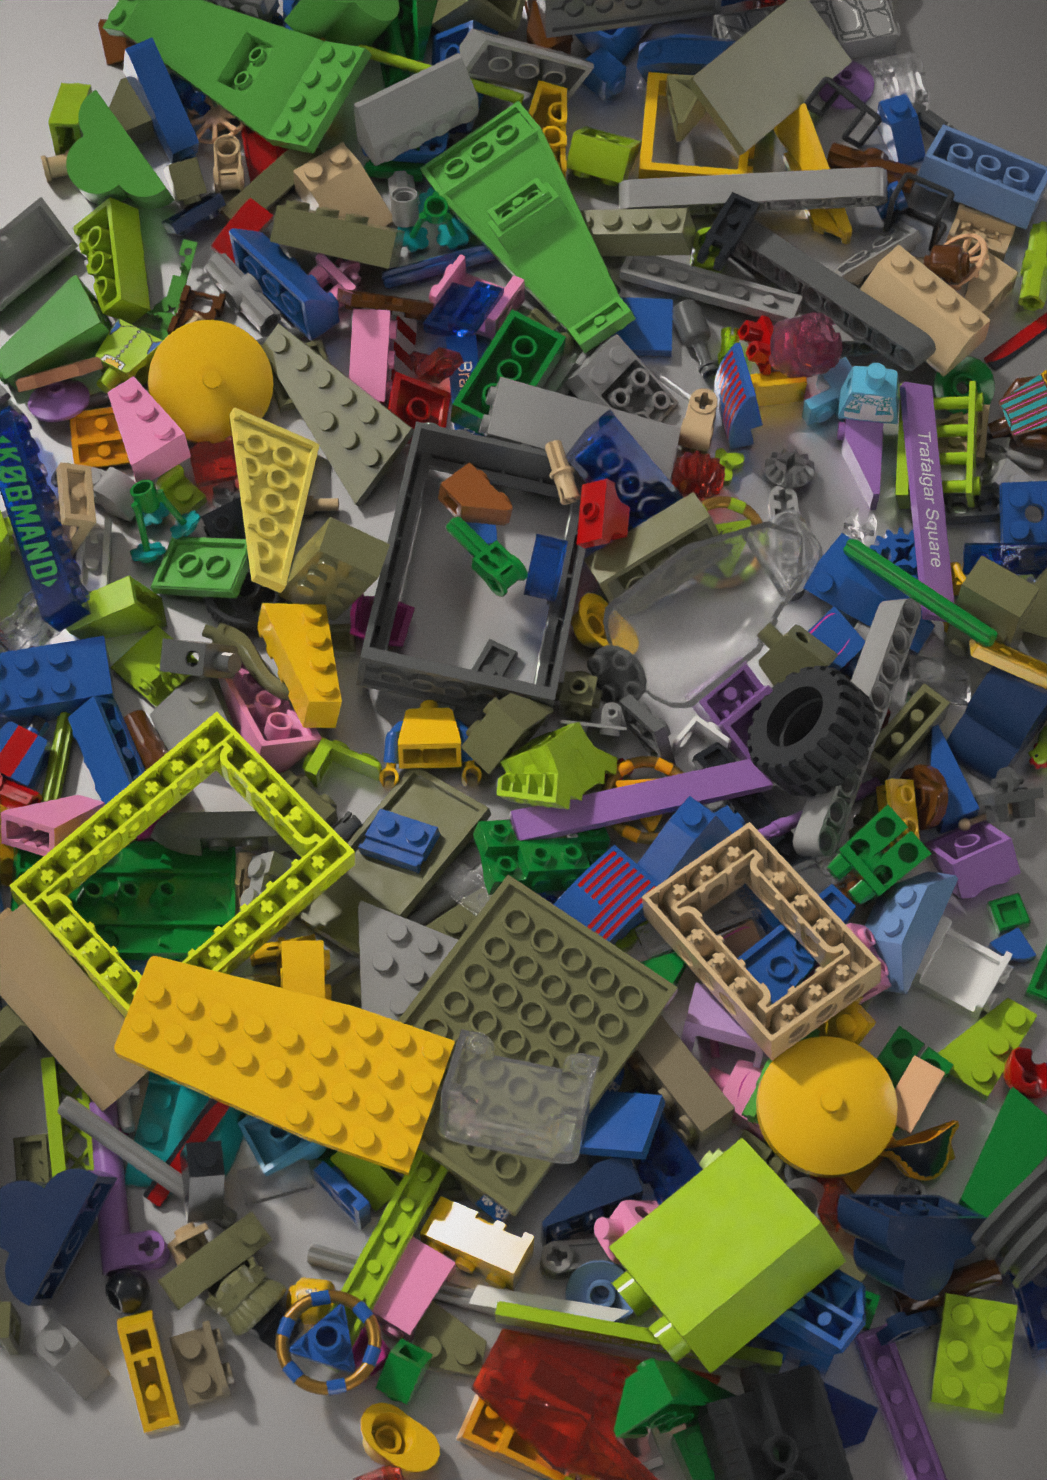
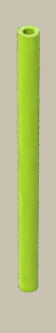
M363 44L358 46L366 48L372 55L370 57L371 60L416 74L431 67V65ZM471 78L475 91L511 103H516L517 101L521 104L523 103V93Z

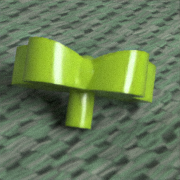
M718 448L715 452V459H711L707 463V472L715 474L723 486H729L733 477L732 470L739 469L744 465V455L741 453H727L725 449Z

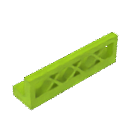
M55 1057L41 1058L52 1178L58 1173L69 1169V1159L75 1162L70 1169L82 1167L83 1169L94 1170L92 1137L57 1112L58 1107L63 1101L62 1093L72 1097L88 1109L91 1102L90 1097L79 1084L72 1092L61 1086L60 1073H67V1071L61 1064H57ZM80 1091H82V1100L77 1097ZM65 1125L71 1129L67 1135ZM76 1133L87 1140V1148L79 1158L72 1155L67 1149V1144ZM87 1157H89V1166L83 1163Z

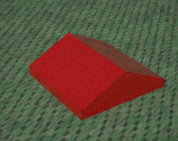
M396 372L393 376L388 409L413 429H415L416 422H431L446 428L451 393ZM412 437L407 444L411 445Z

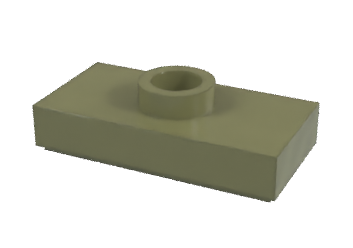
M48 1133L13 1138L16 1181L48 1183L52 1179Z

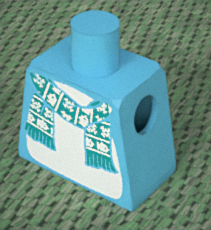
M872 363L868 367H852L840 390L838 418L897 424L900 400L898 372L893 369H886L881 363Z

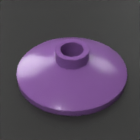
M852 61L832 79L839 86L846 87L864 103L873 94V77L867 68L857 62ZM825 84L818 95L826 103L836 90L829 84ZM841 94L831 105L838 109L856 108Z
M75 379L55 382L35 389L29 397L28 408L32 416L40 421H65L77 416L87 407L90 400L89 390L85 384Z

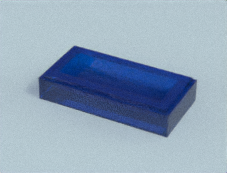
M536 534L523 595L555 602L568 544L567 540Z

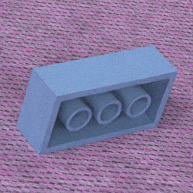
M944 124L925 154L918 176L953 191V201L970 206L982 213H987L1025 230L1047 188L1046 166ZM915 182L916 185L924 187L926 190L930 192H936L945 197H948V195H945L923 184Z

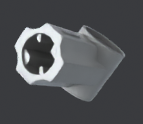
M405 170L395 171L394 175L388 178L392 221L399 227H411L416 224L419 217L418 193L415 190L414 178L407 174Z

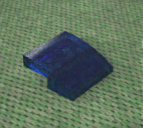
M476 281L472 288L452 282L424 321L425 332L446 337L475 335L505 293L504 288Z

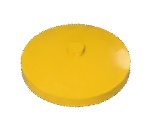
M201 320L179 327L159 345L149 368L148 392L185 433L187 441L208 446L223 445L233 442L230 413L234 407L262 419L272 399L273 373L265 351L256 339L245 330L228 322Z
M819 1036L798 1041L771 1062L762 1076L756 1098L757 1119L769 1147L782 1161L792 1168L816 1177H842L853 1174L868 1166L888 1145L897 1121L896 1093L884 1067L863 1047L837 1037Z

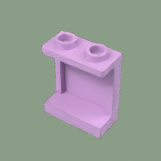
M696 982L681 1036L682 1042L691 1052L696 1036L753 1050L756 1052L753 1067L760 1068L763 1056H768L704 984Z

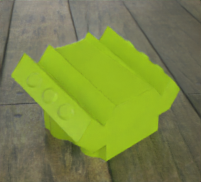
M580 722L572 723L531 739L500 762L506 773L498 778L497 796L518 804L569 810L570 799L582 801V796L586 791L596 784H604L605 774L616 775L617 757L596 748L585 734Z

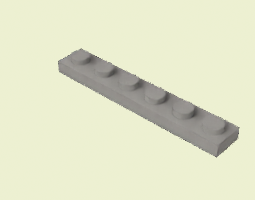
M627 256L620 270L621 280L759 318L761 315L769 317L771 321L792 327L803 303V296L658 256Z

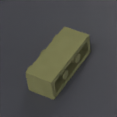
M924 683L878 735L865 772L873 778H878L883 785H885V780L894 778L929 738L932 727L940 725L945 720L950 702Z

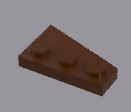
M338 288L337 300L344 303L347 310H353V308L390 310L391 315H393V311L404 312L405 318L422 320V315L432 316L434 303L340 288Z

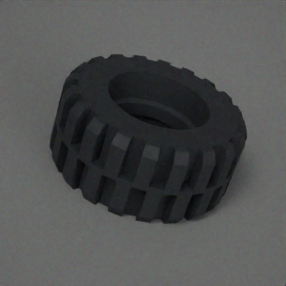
M828 666L801 668L799 673L792 672L786 676L785 681L782 683L778 682L772 687L773 691L768 697L765 695L761 700V707L758 711L755 710L752 716L753 725L749 726L748 738L750 740L747 741L751 761L758 770L789 794L809 797L816 796V793L824 794L831 791L832 786L841 785L845 782V777L855 773L859 768L857 766L862 759L865 760L869 753V744H873L875 738L873 729L877 728L875 707L869 696L839 670Z

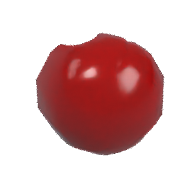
M1017 1047L1012 1050L1005 1063L1003 1074L1005 1083L1010 1089L1014 1087L1027 1099L1040 1100L1047 1096V1063H1034L1031 1049Z

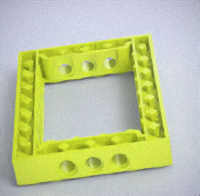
M217 711L9 885L12 897L19 906L23 903L125 1018L142 975L137 970L133 972L120 958L118 950L114 946L110 948L97 934L91 921L87 923L74 910L72 901L67 896L215 770L283 838L301 859L299 861L295 859L291 862V868L274 883L268 882L265 885L266 889L248 905L244 903L240 907V912L222 928L218 926L214 929V935L198 949L194 950L192 948L188 952V957L182 963L230 975L355 865V851Z

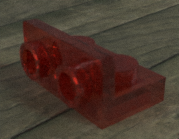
M232 436L225 438L221 442L212 443L204 441L195 444L193 448H189L191 454L189 459L197 488L238 479Z

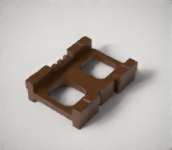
M185 285L179 299L180 304L175 314L176 316L172 317L167 329L168 335L179 327L184 326L193 316L194 312L201 315L205 320H218L217 317L221 316L226 303V294L220 293L219 296L191 290V286ZM196 298H203L213 302L210 311L207 313L192 310L191 307Z

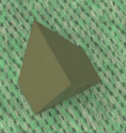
M667 75L666 98L676 142L682 141L706 114V109L686 83L694 75Z

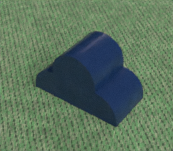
M993 666L976 689L967 705L965 713L946 740L957 763L989 785H991L992 779L996 778L999 769L1004 767L1012 768L1047 721V689Z
M68 1169L55 1175L48 1183L14 1181L0 1188V1248L9 1252L5 1265L6 1282L12 1294L19 1301L27 1306L51 1305L117 1181V1177L103 1171Z
M840 1194L837 1209L838 1220L842 1229L856 1237L853 1256L858 1270L862 1274L917 1301L929 1300L945 1287L953 1272L955 1260L968 1256L977 1248L970 1240L981 1224L987 1219L986 1216L940 1195Z

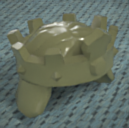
M254 1255L245 1260V1264L240 1268L230 1272L222 1282L218 1281L208 1288V1296L210 1297L204 1303L211 1307L215 1314L225 1317L233 1333L238 1336L248 1332L277 1304L286 1292L284 1284L267 1277V1272L257 1263Z

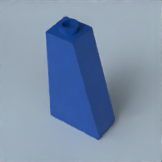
M151 37L126 48L123 72L151 117L154 132L170 163L173 164L178 161L195 158L200 142L153 38Z

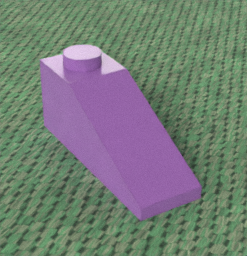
M845 419L844 422H838L837 440L842 441V455L869 509L876 510L880 496L883 423Z

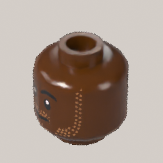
M935 245L930 255H925L924 265L948 285H957L963 281L964 277L969 276L970 255L969 252L964 251L961 245Z

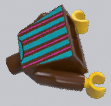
M1045 370L1042 374L1015 379L1003 397L998 401L1004 417L988 423L993 439L1012 434L1018 448L1025 447L1026 449L1047 451V370Z

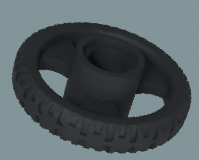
M247 572L239 593L243 591H250L252 593L247 596L238 595L237 598H230L231 607L237 612L235 617L224 613L218 607L215 597H204V603L209 615L216 623H223L243 632L256 631L259 615L255 614V612L262 605L261 592L269 588L252 582L251 574ZM275 591L273 603L285 604L286 599L278 596V592Z

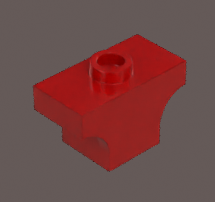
M603 479L582 485L577 545L584 549L608 544L612 540L625 538L628 535L630 507L620 501L615 490V483L611 480Z

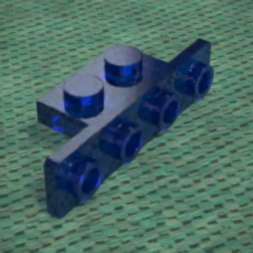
M1047 542L965 543L962 571L965 575H969L980 557L984 556L1014 574L1041 575L1047 568Z

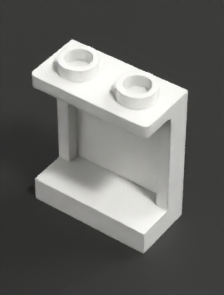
M942 915L912 984L967 1015L978 1019L982 1010L989 1013L995 1003L998 994L993 991L998 982L1005 985L1014 968L1009 965L1013 954L1006 951L1005 955L1001 956L950 928L953 920Z

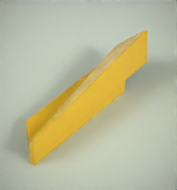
M805 103L801 104L774 128L775 134L787 151L783 154L784 165L787 171L830 169ZM845 208L804 210L813 231L822 235L826 231L840 237L843 244H850L852 226Z

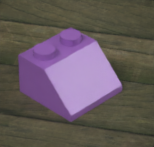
M985 820L972 825L968 831H962L960 828H957L923 843L932 853L929 857L938 873L957 876L958 881L953 893L961 899L975 897L982 890L993 885L1004 884L1011 877L1021 873L1012 838Z

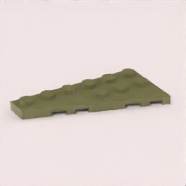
M278 323L261 347L265 351L272 369L353 502L360 507L411 439L414 429Z

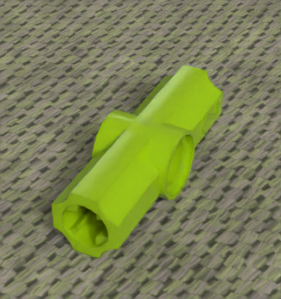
M1046 221L1032 224L1028 249L1025 250L1020 272L1022 283L1018 304L1024 310L1035 311L1043 309L1047 299Z

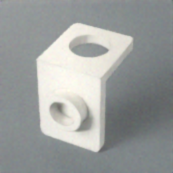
M695 715L675 738L672 745V752L676 757L694 735L710 746L719 742L728 751L730 750L731 739L724 735L716 724L712 722L707 723Z

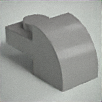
M111 466L107 471L92 467L94 503L102 505L107 514L131 521L135 513L131 507L134 500L130 494V489L136 482Z

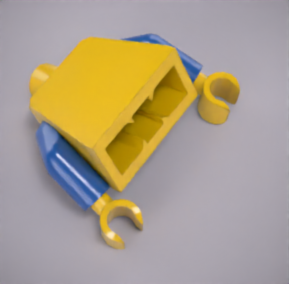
M425 700L420 704L419 708H411L405 711L404 719L398 721L385 738L383 762H386V768L379 775L383 788L385 787V778L387 776H395L394 786L400 780L399 774L396 771V764H399V769L462 767V762H464L465 769L461 776L462 785L467 787L466 775L469 773L477 777V785H479L482 772L475 766L474 760L461 748L468 738L465 734L468 727L461 720L455 719L452 709L439 708L436 701Z

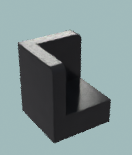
M277 1302L248 1332L276 1352V1333L281 1319L288 1309ZM300 1318L296 1320L289 1339V1347L304 1329L303 1321Z

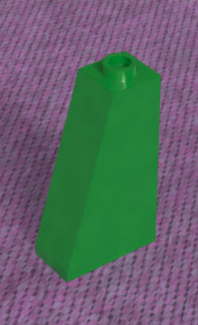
M1014 1087L1009 1090L958 1202L959 1205L986 1217L1047 1159V1115Z

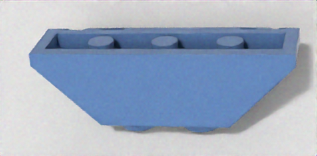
M927 871L893 884L877 897L865 926L872 932L876 941L873 946L889 970V975L887 976L891 987L884 991L901 994L908 993L958 881L956 875Z

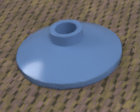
M605 1260L590 1261L582 1264L570 1276L565 1291L566 1300L629 1310L628 1313L614 1321L617 1323H624L633 1312L611 1284L625 1272L619 1265ZM598 1286H605L609 1290V1294L600 1295L596 1288Z

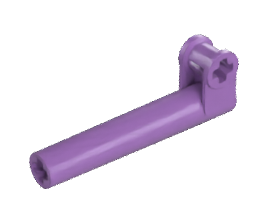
M94 1101L89 1103L90 1111L120 1131L117 1101L104 1111H101ZM92 1138L94 1170L107 1172L118 1178L98 1214L102 1275L110 1277L115 1272L128 1268L139 1272L162 1268L170 1258V1251L164 1238L154 1230L130 1232L123 1158ZM155 1244L158 1248L153 1250L152 1256H148L146 1252L150 1251V1245Z

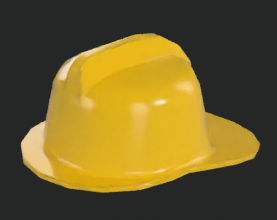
M587 593L582 596L578 604V611L572 615L570 623L577 639L589 648L614 645L622 647L634 655L638 643L637 637L630 625L601 596L595 593Z
M376 1403L364 1411L361 1417L360 1429L364 1450L371 1460L381 1465H395L405 1471L416 1473L427 1471L436 1465L440 1456L439 1443L435 1435L426 1427L392 1404Z

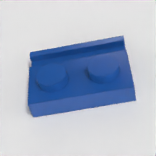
M380 808L365 834L366 838L363 844L360 843L358 848L363 855L419 873L422 862L427 860L441 834L438 827Z

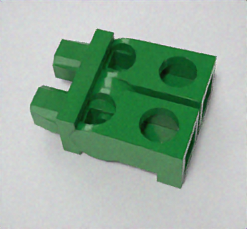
M886 805L836 851L837 856L826 868L837 881H840L850 871L857 877L859 882L847 893L858 906L872 897L875 899L932 854L912 831L908 832L888 851L883 852V849L908 828L889 805Z
M900 1025L877 1057V1060L888 1073L894 1089L897 1087L914 1055L919 1057L925 1049V1044ZM929 1046L920 1057V1059L945 1072L938 1088L954 1070V1065ZM895 1126L894 1133L898 1132L900 1128Z

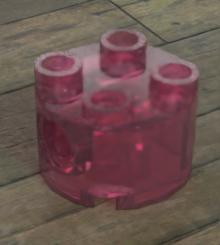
M811 312L779 321L774 325L770 340V365L776 370L779 369L782 374L789 378H808L825 374L839 363L842 353L840 332L835 333L832 327L835 323L823 313Z

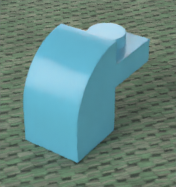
M846 357L819 369L816 386L820 393L804 400L802 418L808 426L817 421L824 422L831 418L833 414L838 418L840 390L852 369ZM838 418L840 422H844L845 420L843 418Z

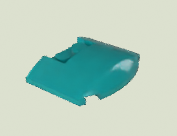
M150 1071L149 1083L134 1141L166 1162L210 1100V1097ZM229 1107L206 1140V1142L221 1140L225 1178L236 1160L243 1139V1133L237 1123L246 1117V1113ZM127 1162L125 1185L147 1189L153 1179Z

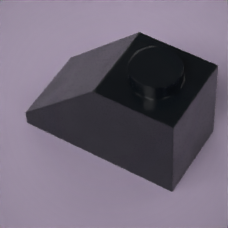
M221 1140L186 1143L180 1153L187 1223L220 1221L223 1219L225 1182Z

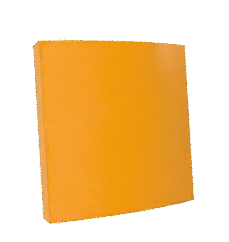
M112 407L83 410L77 416L69 419L74 464L91 466V468L130 464Z

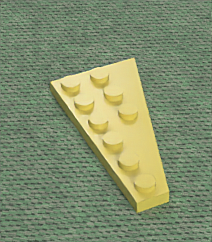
M234 407L230 413V422L251 581L282 593L286 587L319 444Z

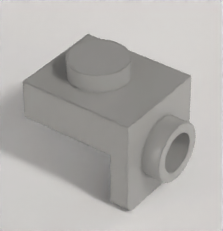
M1009 458L995 463L991 462L981 472V490L993 489L999 492V485L1002 482L1034 481Z

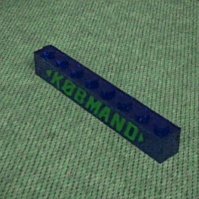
M9 405L0 410V492L42 620L60 632L91 614L87 602L90 600V596L80 581L81 569L72 558L70 552L73 550L72 543L63 531L60 512L54 504V501H56L55 493L46 481L48 472L38 457L40 448L31 437L29 431L32 429V425L24 413L19 414Z

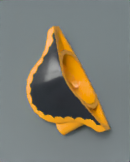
M952 1120L888 1143L879 1156L891 1160L900 1173L906 1177L921 1181L933 1180L944 1172L949 1161L956 1158L951 1141L959 1128V1122Z

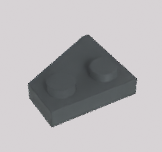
M631 695L621 699L619 702L625 723L640 741L649 756L657 752L658 757L676 765L668 738L671 732L667 723L662 718L657 719L644 702L639 703Z

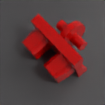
M761 315L757 322L745 320L737 332L739 339L749 344L746 351L748 360L757 363L760 373L769 376L773 364L776 361H784L785 356L790 350L788 341L783 337L777 336L772 322L767 316Z

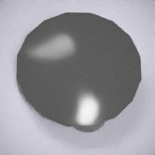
M606 645L597 649L594 655L588 659L587 668L592 676L598 677L597 687L602 690L601 699L604 702L616 701L620 703L619 701L628 695L639 700L645 693L647 684L645 670L639 660L628 650L619 646Z

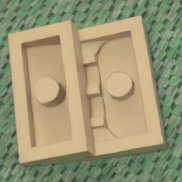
M960 203L946 242L961 234L973 233L980 235L987 242L988 253H991L1003 262L1016 225ZM972 238L968 251L978 243V240ZM964 239L954 242L953 245L963 246ZM981 249L975 254L981 255Z

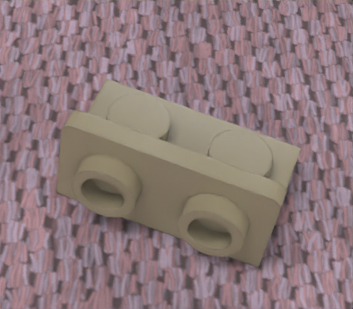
M209 1320L202 1322L203 1327L169 1338L190 1409L231 1396L229 1385L235 1383L229 1362L222 1364L219 1351L225 1349L219 1328L212 1330Z

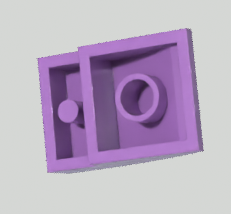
M742 661L733 665L691 700L689 704L701 719L707 723L712 722L716 724L722 733L731 739L730 751L742 761L751 759L747 741L750 740L748 738L749 726L753 725L752 716L755 710L758 711L761 707L760 702L764 696L768 697L773 690L769 685L763 686L747 663Z

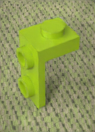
M323 737L314 753L309 752L302 766L305 776L316 788L320 786L332 762L376 781H380L379 775L382 771L381 763L373 755L368 753L359 754L350 750L345 743L339 740L330 741Z

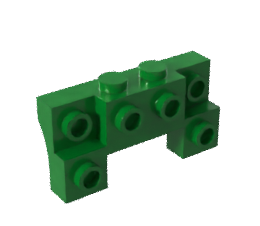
M510 820L478 821L473 833L481 857L484 884L488 895L494 894L507 875H510L535 893L566 891L596 860L607 852L611 841L605 827L567 835L568 838L520 841L515 836Z

